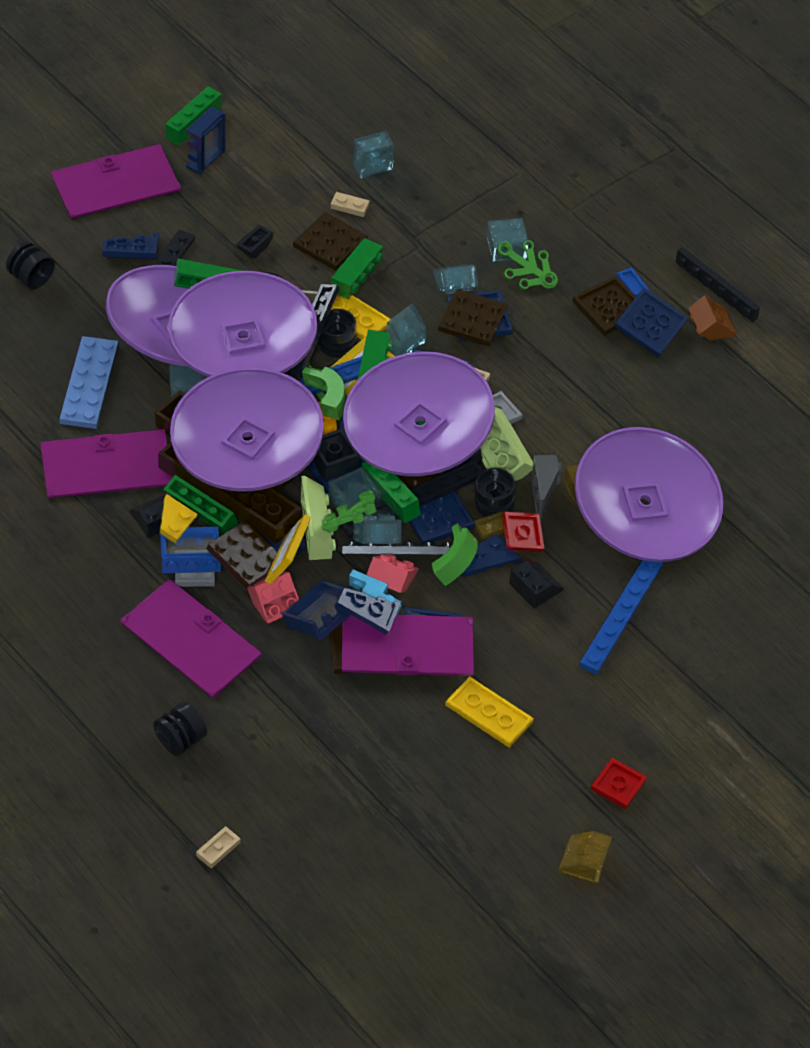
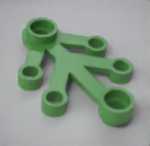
M527 240L522 245L523 250L527 254L528 261L512 251V245L509 242L503 241L499 244L497 252L500 256H508L524 267L506 269L503 274L506 280H512L517 276L534 274L538 278L531 280L523 278L518 283V287L521 290H527L528 287L542 285L546 289L556 286L558 278L554 272L550 271L549 254L547 251L542 250L537 255L538 261L542 263V271L537 268L533 251L534 243ZM525 244H530L531 249H527ZM501 248H506L507 252L503 253ZM540 254H544L546 258L542 259ZM507 272H511L512 277L507 276ZM550 278L551 283H547L545 279ZM521 282H526L527 287H523Z
M369 490L359 495L360 502L348 509L347 504L338 506L336 508L338 517H336L335 513L325 515L324 520H322V530L328 533L334 532L341 524L353 521L354 524L362 522L364 520L363 512L366 515L375 513L377 510L374 505V500L376 499L374 492Z

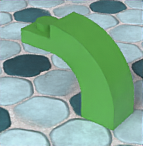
M305 367L302 371L305 385L327 392L320 402L323 416L340 420L344 414L345 402L347 400L342 378L328 367H324L322 372Z
M458 523L451 527L454 535V542L451 548L432 563L434 574L445 586L454 581L467 569L478 549L476 538L467 528H462Z

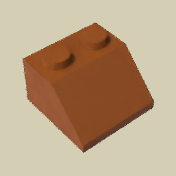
M704 295L689 307L690 318L696 324V331L699 336L711 341L737 335L726 309Z

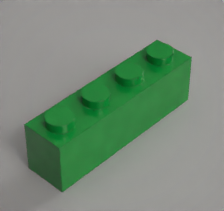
M209 86L165 123V139L180 146L191 136L186 133V129L211 106L217 110L222 109V93Z
M365 238L360 242L331 278V284H336L340 289L337 295L349 299L353 294L357 293L361 283L364 284L367 276L374 272L375 266L382 262L384 257L382 245Z
M178 258L174 271V286L189 289L206 278L226 272L243 270Z
M368 330L358 380L372 367L390 358L387 356L388 351L392 350L393 340H390V333Z
M367 462L362 463L366 482L404 523L421 515L418 498L395 474L382 471Z
M176 475L163 489L166 494L173 496L175 500L198 514V519L210 527H219L221 534L227 533L239 523L232 511Z

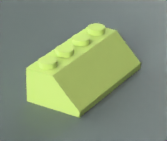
M495 407L493 426L487 439L480 447L482 461L487 469L502 468L513 475L514 480L517 481L532 471L533 461L503 410Z
M301 476L302 514H307L311 517L305 531L309 560L332 559V551H336L335 539H331L333 532L323 531L321 527L324 516L331 513V510L327 509L329 496L325 494L324 486L306 476Z

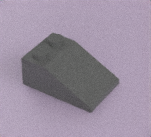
M534 455L531 484L535 514L540 515V522H542L555 495L556 486L560 485L561 462H558L557 455Z

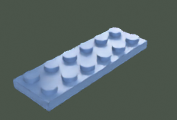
M82 336L61 411L60 424L97 429L119 346L118 341Z

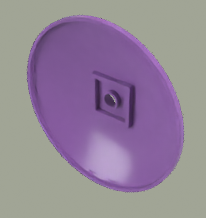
M144 266L121 275L111 285L106 299V313L116 333L134 349L153 359L173 365L187 366L174 351L169 338L168 323L171 311L177 300L188 290L187 288L174 286L176 266ZM242 335V336H240L239 338H247V337H246L245 335Z
M233 271L218 274L198 282L177 300L169 317V338L178 357L188 367L207 377L222 371L244 367L265 368L285 373L301 362L311 350L317 333V318L308 297L292 283L263 272ZM242 335H245L247 338H239V337L242 336Z
M413 352L389 358L367 371L356 382L347 397L343 421L350 443L367 463L391 474L425 476L449 470L471 457L483 445L491 431L495 416V406L492 391L487 381L470 364L443 353ZM418 421H425L423 425L416 424Z
M244 367L216 373L192 387L183 396L174 411L170 434L176 457L182 466L197 479L220 489L256 491L280 485L304 470L320 448L324 424L317 400L299 381L275 370ZM249 436L253 438L250 441L244 440L245 437Z
M630 427L612 431L596 440L587 449L576 471L575 495L585 521L605 543L630 557L652 562H669L688 557L702 549L719 527L723 513V494L713 468L693 446L668 432L645 427ZM640 499H645L649 502V505L642 504Z

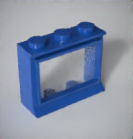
M189 527L176 544L160 534L162 573L221 572V563L206 550L209 543L219 538V527Z

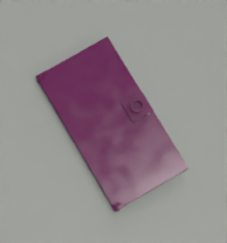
M160 144L51 171V176L70 219L181 191L180 184Z
M165 429L41 442L47 498L166 486L173 477L158 468V453L167 446Z
M170 579L120 620L123 626L212 699L220 694L227 685L262 655L258 649Z
M396 615L390 631L385 635L357 618L350 616L342 623V672L473 676V617Z

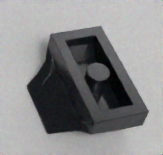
M258 225L249 234H246L236 246L251 258L257 257L268 247L273 238V232Z

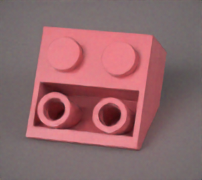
M393 554L374 556L367 576L388 584V588L399 593L405 592L419 568L414 567V563L403 560L402 562L397 560V556Z
M283 571L271 585L265 582V577L248 588L254 606L266 623L282 618V613L299 599L289 572Z

